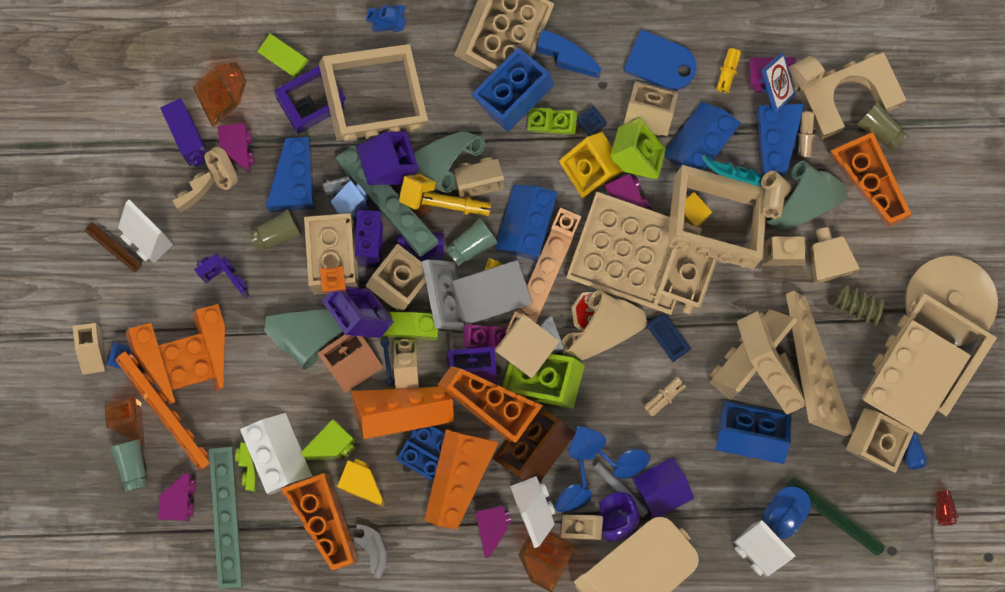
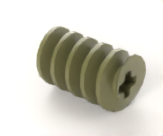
M845 284L838 292L832 310L837 305H840V313H843L847 308L849 317L854 312H857V320H860L864 315L866 316L865 323L868 324L873 319L874 327H876L884 309V300L880 298L875 303V295H871L866 299L867 293L865 291L861 292L858 296V288L855 287L849 292L850 286Z

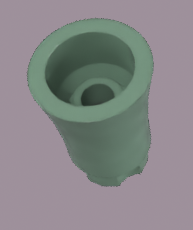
M479 218L468 230L453 240V244L447 246L446 250L459 266L465 260L466 262L482 251L498 244V242L481 218Z
M141 439L109 447L121 482L124 483L125 491L147 486Z

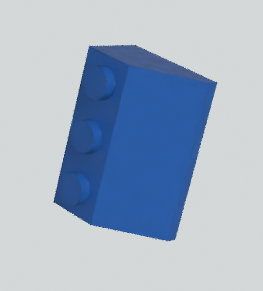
M517 48L471 95L497 124L509 132L554 86V82L550 72L520 48Z
M701 102L665 150L664 157L679 168L685 165L707 171L709 166L704 162L702 156L707 155L712 160H715L737 131L741 122L725 110Z
M513 185L495 250L538 262L558 192L538 186Z
M723 400L715 450L784 464L791 443V414L786 415L784 412Z

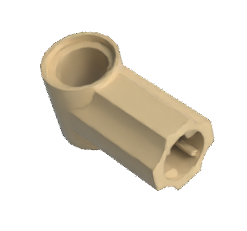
M773 170L766 173L761 181V186L765 189L762 214L767 218L776 219L782 215L784 198L790 193L791 184Z

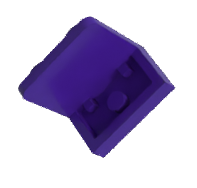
M216 253L211 258L205 257L197 263L198 267L194 270L205 284L224 271L245 299L248 297L246 291L249 288L239 275L234 277L232 273L236 270L225 256L220 258Z

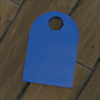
M641 30L624 68V72L663 88L680 90L691 83L697 66L693 54L687 48ZM680 67H687L690 70V75L687 77L680 76L678 73Z

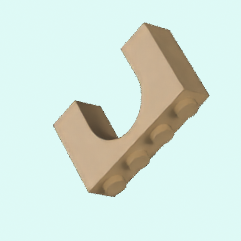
M876 52L871 53L863 58L864 61L857 64L856 61H852L844 65V69L836 72L835 69L823 74V78L803 90L800 88L798 93L806 110L814 112L813 125L820 140L840 133L845 127L833 99L835 88L842 83L857 82L863 84L870 90L875 102L878 101L886 112L902 107L907 101L884 52L878 55Z
M757 311L738 320L737 324L750 362L786 415L805 407L804 393L795 367L786 353L778 355L768 326L760 313Z

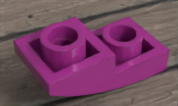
M464 325L463 348L494 347L496 349L505 337L507 328Z

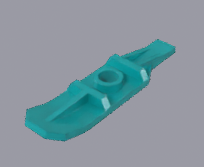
M707 155L702 156L704 162L716 173L754 186H761L763 176L754 171V169L750 168L747 170L741 166L735 168L731 162L727 161L724 164L712 160Z

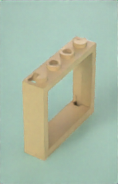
M410 44L322 57L319 67L336 141L353 142L360 137L372 139L384 132H401L405 130L415 132L416 130H421L428 122ZM403 61L416 116L346 127L333 71Z
M682 165L674 176L667 246L680 249L679 251L695 253L701 257L717 259L723 263H732L742 268L754 269L763 259L765 216L762 214L765 189ZM687 188L753 206L750 249L683 231Z
M922 293L921 296L916 295L911 302L910 307L912 310L909 315L904 314L897 325L900 329L896 335L891 334L886 341L885 346L888 348L884 354L879 353L872 365L875 368L873 371L877 373L909 319L915 320L925 303L982 337L937 410L947 416L997 337L927 294Z

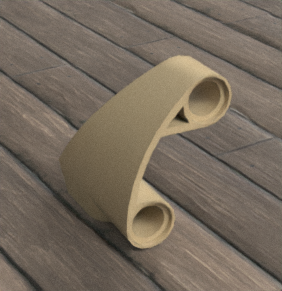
M597 290L590 296L588 302L589 308L595 311L592 319L583 332L569 333L562 339L564 350L561 351L581 361L608 350L646 327L645 311L627 301L614 299L601 290Z

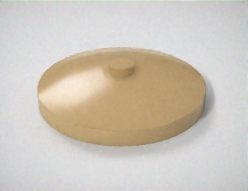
M958 256L935 258L925 263L914 273L906 288L905 310L907 316L912 310L910 307L911 302L916 295L921 296L922 293L937 300L985 331H988L992 326L997 314L998 297L993 281L982 267L966 258ZM926 303L914 320L957 347L968 345L981 338Z

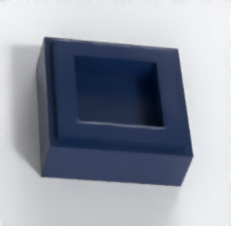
M594 106L577 118L576 121L588 137L595 135L607 125L605 119Z

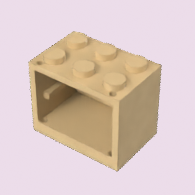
M351 213L304 217L308 285L313 294H329L322 292L321 268L343 266L346 286L359 288L358 263L355 258V223Z

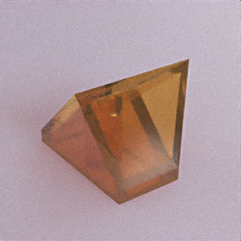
M129 398L105 405L106 428H111L133 441L141 439V445L145 447L141 401L136 398Z

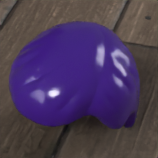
M615 492L601 500L599 516H603L602 537L609 542H620L628 539L638 529L640 522L637 505L632 496L625 492Z

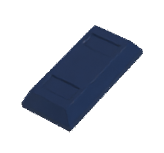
M665 313L646 325L672 362L691 350Z

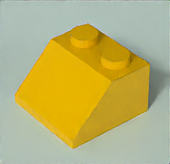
M603 132L586 137L559 160V163L582 199L612 182L623 173V170L613 162L610 156L612 146Z
M357 459L354 462L348 461L337 487L384 507V498L373 472L369 469V465Z

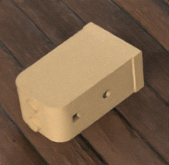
M657 517L645 523L591 569L575 579L572 584L579 592H671L696 570L699 558L696 550L688 542L691 539L683 528L678 530L669 519Z

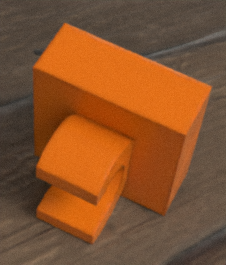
M343 266L320 269L323 293L346 291Z

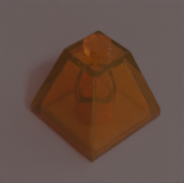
M237 62L216 65L193 87L212 127L222 121L241 102L247 81Z
M549 532L537 548H534L530 536H528L518 556L530 581L552 592L576 546Z

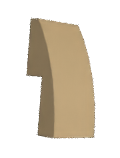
M202 172L195 175L193 180L189 182L193 190L190 192L189 190L183 191L176 196V199L172 200L180 213L194 205L210 189L215 181L210 172Z

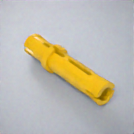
M429 191L423 192L422 195L423 197L431 198V200L423 198L421 205L463 211V214L467 215L474 213L488 217L490 210H484L481 207L489 209L491 208V202L471 200V197L467 196L466 198H460Z

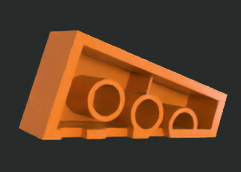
M873 132L831 150L830 157L888 228L910 218L911 212Z
M451 366L438 383L439 387L501 437L514 443L518 441L543 406L457 367Z
M441 387L352 391L353 412L363 439L454 422L453 398Z
M446 429L425 514V521L440 527L458 529L499 442L485 437Z
M323 473L281 488L284 496L291 503L294 512L301 519L306 531L311 535L316 543V547L332 571L359 563L330 474Z

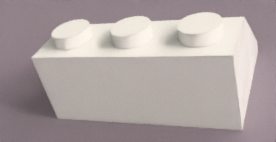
M286 413L260 420L240 429L268 495L281 491V488L313 477L305 458L300 454L302 450Z

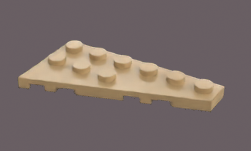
M795 291L786 294L789 314L798 320L792 327L809 423L843 436L851 435L853 431L813 319L809 302L806 296Z

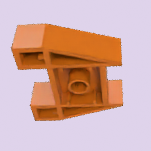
M219 304L201 308L192 313L198 332L194 336L158 345L152 323L129 328L125 332L132 355L136 358L142 370L151 378L157 391L164 395L167 405L175 402L172 393L174 390L212 380L215 392L223 388L225 324Z

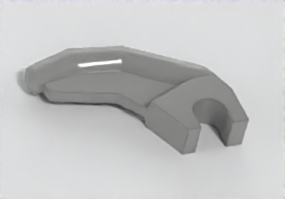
M357 524L356 529H362L364 536L362 538L354 537V541L370 555V572L374 578L379 579L385 571L387 564V550L380 533L369 526Z

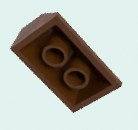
M541 408L518 441L514 443L506 440L493 460L521 481L536 476L540 483L575 436V432L562 420Z

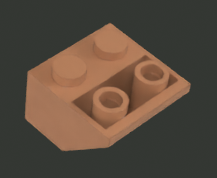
M344 334L317 353L345 394L383 369V366L362 336Z

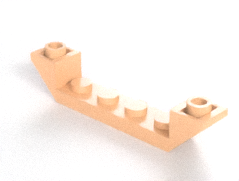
M562 208L559 209L550 235L527 285L533 303L518 308L514 312L506 334L522 313L535 323L537 322L570 247L581 216Z

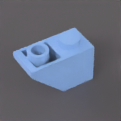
M349 181L333 198L331 204L338 214L351 213L352 218H355L357 210L364 211L368 208L366 204L368 198L359 184L355 186L352 181Z

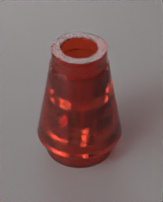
M951 491L936 492L935 520H938V525L949 526L957 524L959 516Z

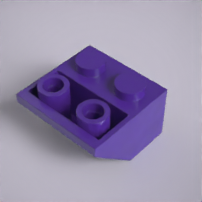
M384 132L358 145L356 148L368 185H403L404 176L416 174L418 170L407 132Z
M494 347L448 350L449 368L451 366L461 368L497 385Z

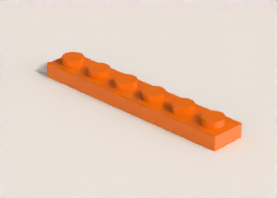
M126 352L119 355L115 361L196 468L201 470L209 465L207 452L202 447L198 448L193 442L195 439L194 435L188 428L184 430L179 423L181 421L179 415L173 409L170 411L166 406L167 400L160 391L156 392L153 389L151 378L145 372L141 373L137 367L139 363L132 354L128 355Z

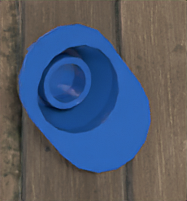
M798 487L782 489L766 508L762 521L779 539L791 537L799 529L810 512L811 502L809 496Z

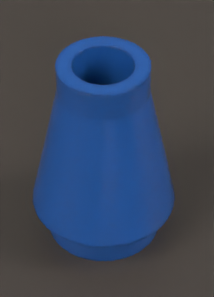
M918 434L912 435L905 451V464L908 465L910 470L927 466L926 461L928 458L919 441Z

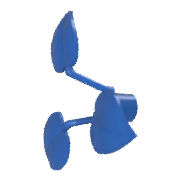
M577 426L568 452L570 457L579 460L582 484L581 486L573 484L566 488L555 504V511H575L583 508L590 501L592 492L589 488H586L587 481L583 459L591 460L596 457L598 452L610 465L616 467L613 471L615 477L625 479L640 473L647 466L651 455L642 449H631L623 453L617 462H614L602 451L606 444V438L602 433L591 428Z

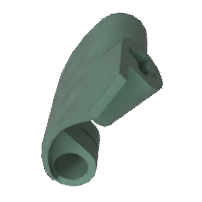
M462 131L441 138L414 153L418 165L416 174H421L436 181V190L445 193L451 192L456 183L454 174L448 172L452 163L461 152L475 156L480 155L485 146L484 138Z
M800 161L793 167L791 173L792 178L799 182L798 186L788 201L784 202L781 217L776 219L765 217V222L778 231H785L805 223L848 199L846 186L830 173L818 171L805 161Z
M328 309L266 316L265 333L282 351L289 353L303 370L308 369L318 360L316 352L334 337H342L345 334Z

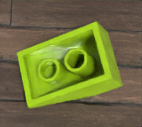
M550 354L533 378H531L509 362L503 388L530 400L574 409L585 365L573 357Z

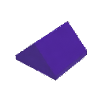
M673 457L632 478L652 518L661 517L694 499L687 478Z

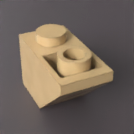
M97 323L73 326L75 351L82 375L106 372L101 326Z
M416 339L394 340V377L396 389L419 388Z

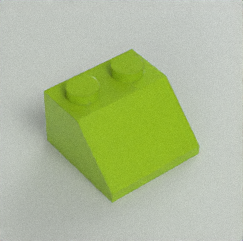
M638 118L618 127L610 156L623 172L657 179L660 175L666 148L645 122Z
M332 420L300 454L307 460L341 459L343 456L348 458L356 449L354 445L357 442L340 425Z

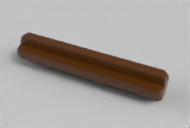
M90 223L86 227L85 232L133 272H137L141 268L142 263L97 225Z

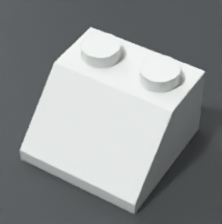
M535 476L512 485L510 488L533 546L537 548L555 525L552 515L556 513L551 501H546L549 493L545 484H540Z

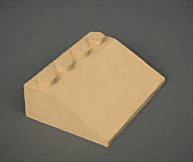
M478 0L454 55L490 73H493L517 48H520L532 58L554 3L549 0Z
M768 310L766 314L760 313L768 326L775 348L798 321L795 317L773 310ZM742 336L739 338V341L742 342L737 349L732 347L724 357L727 359L726 363L722 367L718 364L710 374L713 379L709 383L730 400L742 390L756 373V369L749 360Z
M909 319L861 399L922 435L971 355L914 320Z

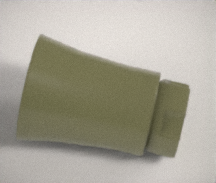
M878 101L856 123L857 126L868 133L873 132L876 139L884 146H888L892 151L908 135L901 130L902 127L889 116Z
M289 208L266 223L257 226V229L249 233L258 251L266 248L270 249L288 240L303 236Z

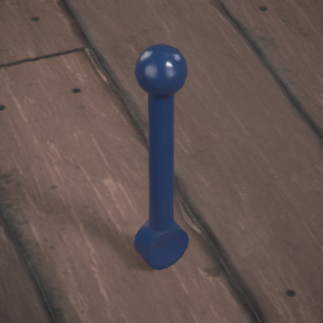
M382 339L380 344L384 348L387 370L386 384L392 386L395 380L392 378L388 351L390 342L388 339Z

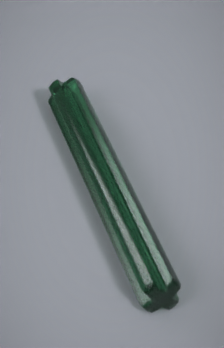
M796 478L789 480L786 488L798 487L804 490L809 496L812 508L876 556L882 554L885 549L884 544Z

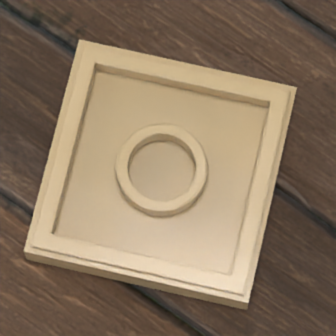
M522 313L496 347L495 351L529 377L533 378L560 341Z

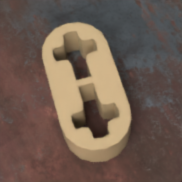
M214 147L205 154V162L216 184L223 190L230 189L237 184L238 176L227 153L221 147Z

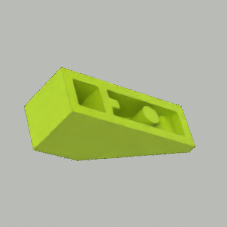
M387 312L394 323L382 336L438 341L439 329H435L432 314Z

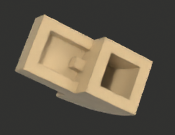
M808 56L788 67L795 91L800 88L803 90L820 81L825 72L823 66L812 56Z

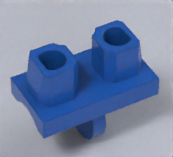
M386 5L379 9L369 8L366 21L373 24L372 30L375 32L388 30L394 32L402 31L406 23V19L403 16L406 7L403 5Z

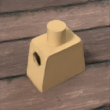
M829 227L816 230L819 243L813 244L809 248L814 284L856 273L859 270V266L845 238L841 236L832 239Z
M774 236L764 241L762 266L806 265L805 237Z

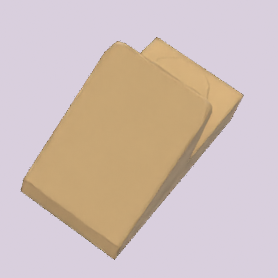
M563 515L561 538L601 540L603 516Z

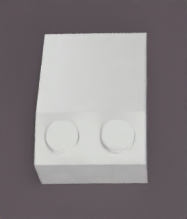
M130 200L125 203L118 229L123 233L120 237L129 246L134 243L139 248L136 253L145 262L150 259L155 263L173 244Z
M762 520L751 524L733 542L736 545L734 550L743 559L747 557L753 563L750 567L759 576L762 574L765 577L770 576L795 557V554Z

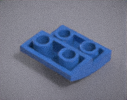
M436 426L414 429L396 460L429 480L434 481L445 431Z

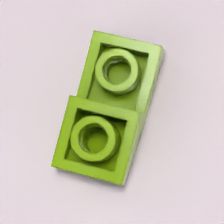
M272 34L268 35L257 51L294 78L298 77L309 61Z
M532 108L529 111L527 130L550 134H575L577 112L574 110Z
M241 443L240 448L236 449L235 461L239 462L238 466L247 468V472H243L242 486H246V491L257 492V469L246 443Z

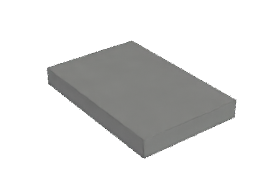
M429 259L422 261L435 329H464V325L467 324L452 282L458 279L455 262Z
M519 260L452 281L466 324L533 303Z

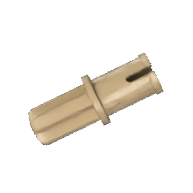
M812 111L802 112L800 132H797L799 136L798 156H812L813 137H815V133H813L814 112Z
M675 377L664 389H659L658 394L644 406L646 412L654 416L665 405L671 404V400L686 388L685 384H682L683 382L678 377Z

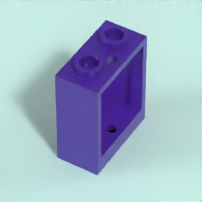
M319 66L274 90L276 100L297 134L331 117L329 106L327 105L301 119L287 95L318 77L322 79ZM339 88L338 94L343 110L346 98Z
M180 98L160 107L181 155L189 166L194 165V167L204 164L205 154L208 151L182 99Z
M357 210L355 258L359 266L379 267L382 264L384 222L380 211Z
M346 286V291L329 292L322 301L346 335L381 338L394 323L370 289Z

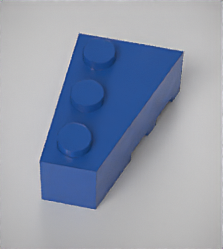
M787 104L777 112H773L772 105L758 107L756 111L760 175L763 177L766 173L773 170L782 177L786 174L804 104Z
M309 137L286 138L266 205L269 212H280L287 208L291 211L314 209L312 145Z

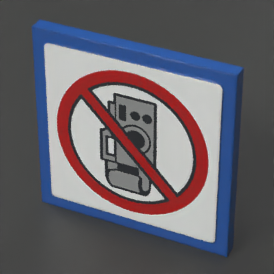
M783 52L778 54L761 70L763 78L760 82H765L766 87L763 89V92H768L773 112H777L795 95Z

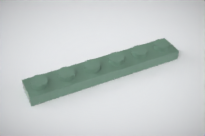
M354 145L335 157L339 166L356 185L359 184L363 188L370 201L420 257L438 245V239L408 206L399 202L400 197L390 185L367 184L359 155Z
M233 447L209 449L218 589L243 587L234 452Z

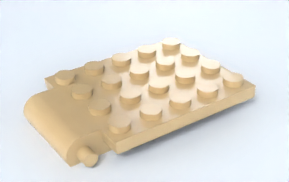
M596 192L566 278L670 315L673 314L678 300L685 303L682 312L691 315L694 306L698 308L702 306L718 260L710 257H701L688 251H679L680 249L667 246L670 217ZM684 222L683 231L701 235L703 228Z

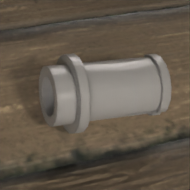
M349 175L332 181L327 179L325 183H322L325 195L333 197V194L339 193L345 186L341 184L350 181Z

